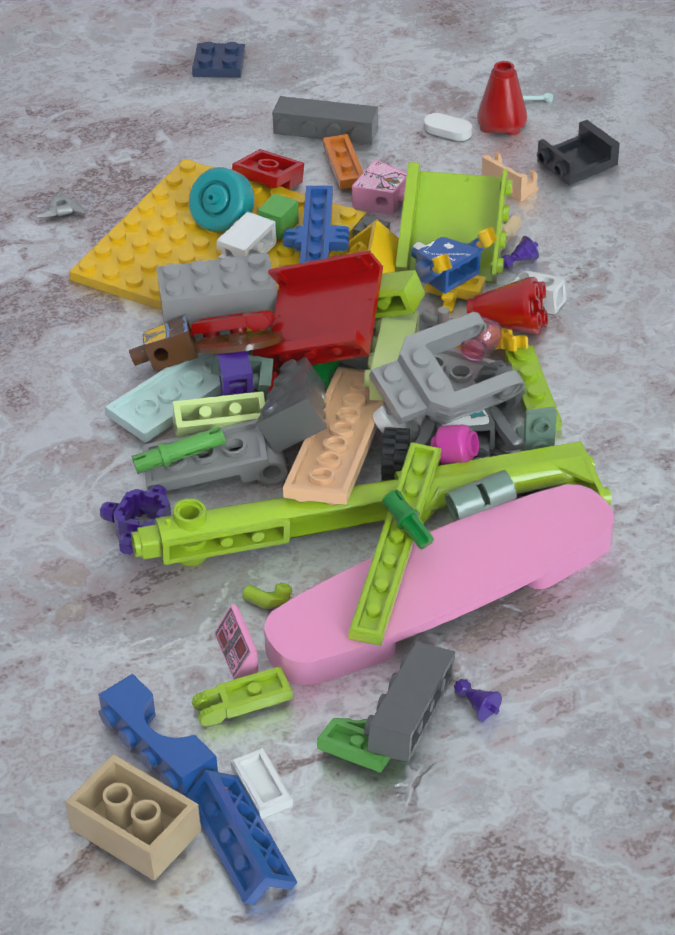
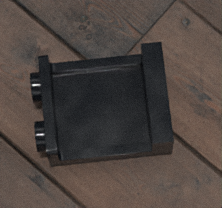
M589 120L579 122L578 136L555 146H552L544 139L539 140L537 162L566 184L572 185L618 165L620 143Z

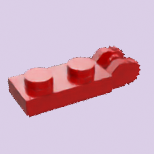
M270 310L207 317L193 322L191 330L192 335L203 334V338L218 336L220 331L229 330L230 334L243 333L247 331V327L253 332H258L271 327L276 321V317L273 311L271 312Z

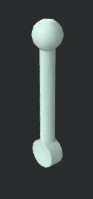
M545 93L538 96H523L524 101L544 100L550 103L553 101V94Z

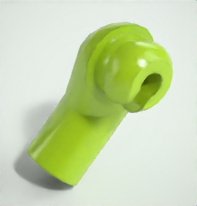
M281 582L275 585V591L265 592L249 584L245 587L242 598L263 609L276 608L292 599L290 596L292 594V587Z

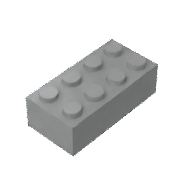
M269 253L233 258L225 257L208 261L199 260L191 263L168 264L156 267L164 323L186 315L189 325L201 318L250 311L270 310L274 314L277 301V287L275 280L268 274V270L272 269Z

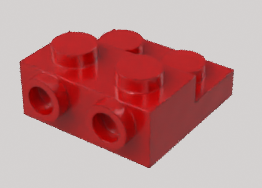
M259 149L232 163V170L244 175L248 181L263 183L265 187L278 188L280 186L291 190L303 182L305 163Z

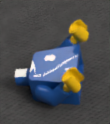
M488 227L477 233L479 238L474 239L468 244L446 237H440L428 245L421 242L414 244L411 256L416 259L415 270L421 282L424 284L429 283L446 294L480 274L481 252L497 241L493 228Z

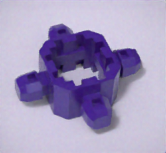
M160 485L153 486L149 491L135 489L126 492L120 503L104 502L100 508V517L115 523L120 551L129 555L134 553L131 532L137 531L139 527L155 525V518L171 515L166 488ZM145 514L147 518L152 520L150 522L145 521L144 524H140V521L135 520V518H141L142 515Z

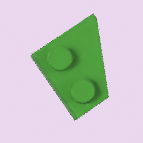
M333 718L317 738V749L379 773L382 772L391 759L390 757L368 751L369 736L364 735L367 719Z

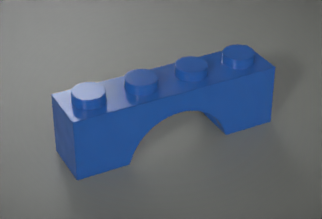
M133 673L98 694L101 707L98 713L103 724L107 728L113 727L119 734L123 744L128 749L133 748L139 754L145 767L149 770L154 769L160 775L163 784L187 797V793L205 770L218 772L216 755L196 735L179 738L167 737L158 734L149 727L156 716L153 693Z

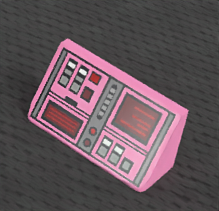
M236 604L231 605L218 625L215 636L232 677L238 679L259 671L257 649Z

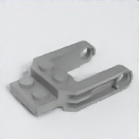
M472 312L406 336L398 360L371 370L369 377L398 424L422 415H428L430 420L445 425L507 401L524 389L525 383L515 370L505 372L458 391L452 389L450 380L434 355L460 346L463 341L475 337L481 331L482 333L485 332L487 325L478 312Z

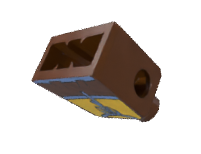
M186 315L145 331L143 333V345L129 350L134 366L150 361L154 371L198 358V352L195 351L194 346L196 340L194 335H192Z

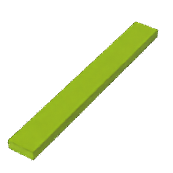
M411 442L396 489L401 492L413 509L420 512L418 518L421 521L442 449ZM390 511L387 513L348 635V639L382 646L414 541L405 529L397 527V521Z

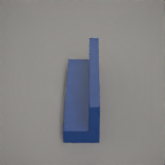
M205 770L186 796L198 804L200 822L243 903L255 905L269 887L292 890L297 884V880L239 777ZM270 868H272L274 871H276L277 874H274V873L271 871Z

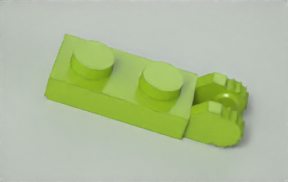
M279 666L217 684L214 688L196 693L191 703L194 709L200 710L198 714L200 724L207 727L213 724H220L226 717L227 719L292 700L293 691L282 668Z

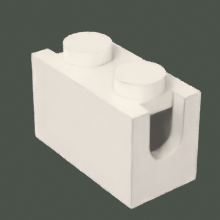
M247 212L218 238L216 248L218 251H221L218 259L266 254L276 244L275 221Z

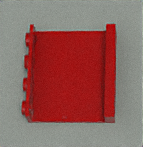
M368 250L269 269L268 274L279 285L274 311L276 321L272 325L271 331L281 332L283 340L275 345L253 350L252 356L273 359L272 371L280 370V367L291 359L297 361L305 356L311 365L369 356L383 265Z

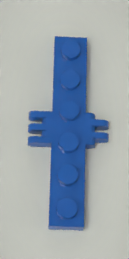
M306 186L303 225L284 231L283 245L285 247H294L295 250L301 251L300 263L329 258V251H346L349 248V227L331 225L333 186Z

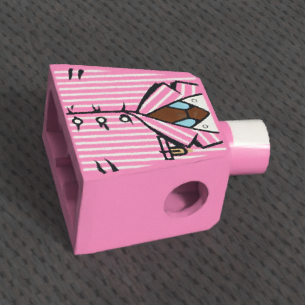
M374 160L352 185V208L394 214L404 201L407 172Z

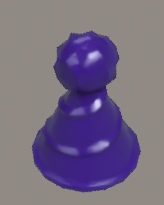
M523 236L511 255L501 257L504 258L503 269L513 267L514 261L537 260L539 258L538 243L533 242L528 236Z
M467 679L456 681L454 693L459 697H467L477 714L478 720L483 722L491 715L499 713L502 702L501 693L498 691L472 689L471 683Z

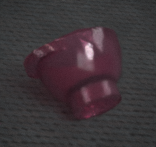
M482 317L487 328L485 332L482 333L481 331L475 337L461 343L463 356L471 361H480L484 356L493 352L502 340V329L498 322Z

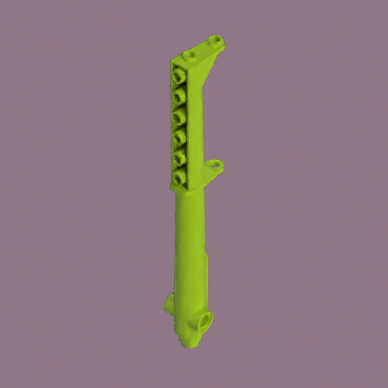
M578 441L475 459L466 463L458 462L438 466L421 522L425 525L436 510L448 508L445 501V493L501 470H506L510 475L516 489V494L571 484L592 489L609 505L612 503L610 489L603 487L597 475L592 455H588L582 442ZM401 471L395 472L394 480L354 486L347 505H329L326 502L317 501L299 502L295 499L280 497L206 509L205 505L197 499H183L175 504L173 515L155 518V525L139 527L137 531L131 532L135 558L142 557V560L161 557L164 565L180 563L184 566H197L208 557L290 543L291 538L383 521L386 519L388 509L382 504V499L392 490L395 491Z

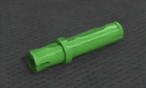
M217 426L165 445L164 443L157 444V448L132 455L131 457L137 474H141L163 465L165 468L169 467L172 462L226 445V441L221 427Z

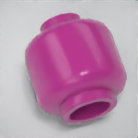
M468 425L441 426L437 430L435 437L431 439L430 446L442 449L439 461L442 465L458 462L466 463L473 460L474 456H477L479 440L477 433L472 431Z

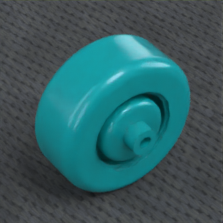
M215 167L203 172L194 182L189 195V209L194 221L201 228L211 232L225 233L247 212L252 213L254 208V192L248 179L241 173L224 167Z

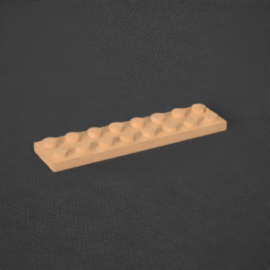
M337 367L325 394L326 398L323 399L326 403V408L323 410L326 413L327 419L324 421L327 424V429L304 440L283 486V498L295 499L299 502L317 501L326 502L329 505H347L377 430L373 413L382 405H386L385 401L370 400L369 388L364 387L365 370Z

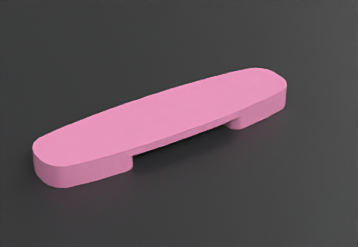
M566 484L536 492L452 522L431 531L430 533L434 541L425 549H419L414 542L382 646L348 639L349 629L373 559L372 557L310 588L271 611L265 620L264 626L266 655L274 668L279 666L282 668L287 681L297 685L318 684L387 661L396 653V642L471 612L525 585L534 589H546L585 568L609 551L613 539L614 512L609 504L592 489L581 485Z

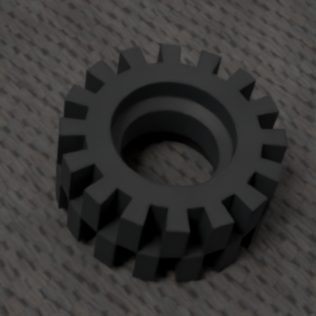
M384 428L381 459L382 481L394 480L395 472L402 470L410 447V428Z

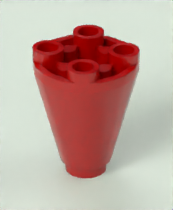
M497 62L491 70L477 112V121L480 124V130L484 133L497 132L517 135L520 133V128L524 127L527 122V110L517 71L511 62Z
M528 277L478 294L474 298L468 299L467 314L478 312L487 326L512 329V331L532 335L539 334L542 327L548 326L547 310H543V299L546 298L545 282H538L537 278Z

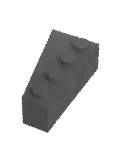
M306 356L297 361L291 359L280 367L281 371L273 382L274 386L267 395L268 399L261 408V414L256 422V426L275 453L327 429V424L324 421L327 419L326 413L323 410L326 408V403L323 400L326 398L325 384Z

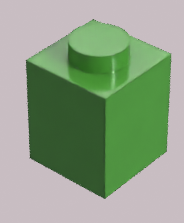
M274 193L257 210L258 216L275 221L277 239L282 240L284 238V231L286 229H293L299 223L298 201Z

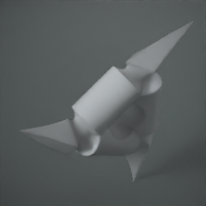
M61 189L51 199L48 211L34 217H53L56 215L60 217L72 214L73 210L86 214L87 212L74 200L64 196L63 189Z

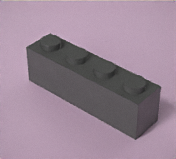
M280 96L272 112L273 134L316 139L348 134L352 143L372 145L378 130V106Z
M416 641L410 653L403 655L400 671L398 674H392L387 694H381L375 715H369L366 721L364 735L369 736V752L409 762L453 679L455 651Z

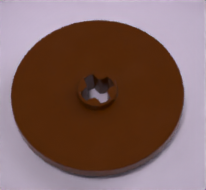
M246 331L206 338L196 342L194 346L196 352L203 354L234 353L272 346L280 343L283 337L279 331Z

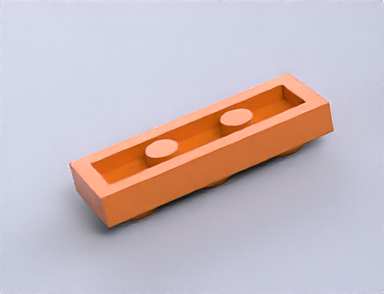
M348 134L324 137L323 147L339 188L352 189V185L363 174V170Z

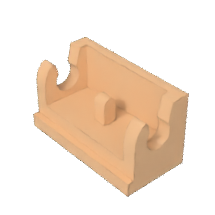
M497 151L494 153V160L488 154L482 157V176L502 177L503 169H507L508 179H513L512 195L510 197L522 202L538 191L537 173L530 170V179H528L526 174H519L514 169L502 165V155Z

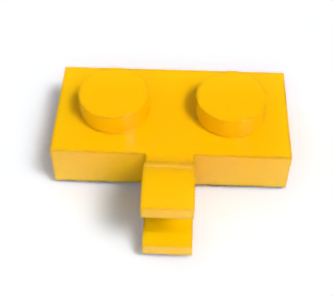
M476 275L446 294L427 283L425 284V292L442 296L441 300H444L443 306L448 307L449 313L452 314L457 298L468 301V299L483 293L486 286V277Z

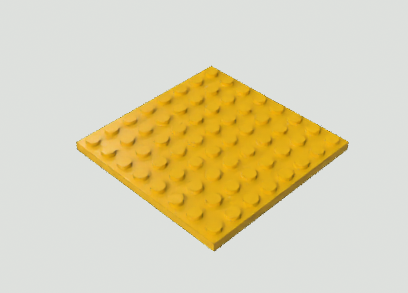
M183 159L69 271L70 280L162 310L156 267L168 264L191 263L199 260H216L221 255V251L217 250L216 244L218 238L224 233L211 232L201 228L194 221L189 209V195L194 182L203 172L215 167ZM249 181L254 192L253 214L258 215L257 210L276 193L298 201L299 223L293 229L303 225L304 193H298L280 186L278 188H268L263 183ZM332 203L331 225L349 227V240L352 239L353 229L366 216V212ZM276 238V244L267 252L269 253L272 269L285 265L300 264L301 251L295 250L294 247H285L283 239ZM329 251V258L338 255V251ZM276 282L277 295H278L279 285H278L277 282Z

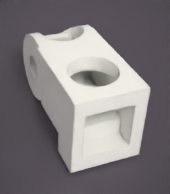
M531 271L520 272L513 282L528 277H535L538 282H545L546 298L543 299V306H545L547 313L555 315L566 302L565 278Z

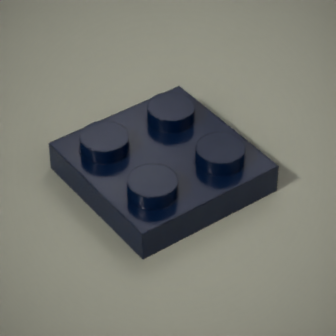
M209 41L197 43L192 66L193 77L241 78L246 52L245 44H238L236 42L213 43Z

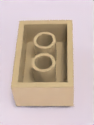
M114 754L65 801L71 830L154 881L201 832L197 803Z

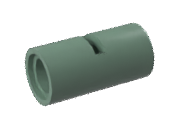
M501 470L445 493L446 505L455 521L510 502L517 497L514 483L506 470Z

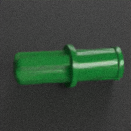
M396 489L385 495L382 499V504L397 521V527L405 529L419 549H425L432 544L434 538L418 518L420 512L408 504L401 492Z

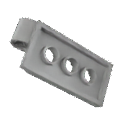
M258 419L223 426L221 431L223 432L226 445L177 460L181 462L166 468L163 465L146 471V488L149 491L153 486L160 485L164 486L166 491L236 475H240L242 483L259 480L264 485H277L287 477L284 450L275 453L270 444L265 442V437L256 426ZM205 431L142 445L143 452L157 448V444L164 443L165 445ZM241 447V449L237 451H230L233 448ZM211 454L207 458H201L203 455Z

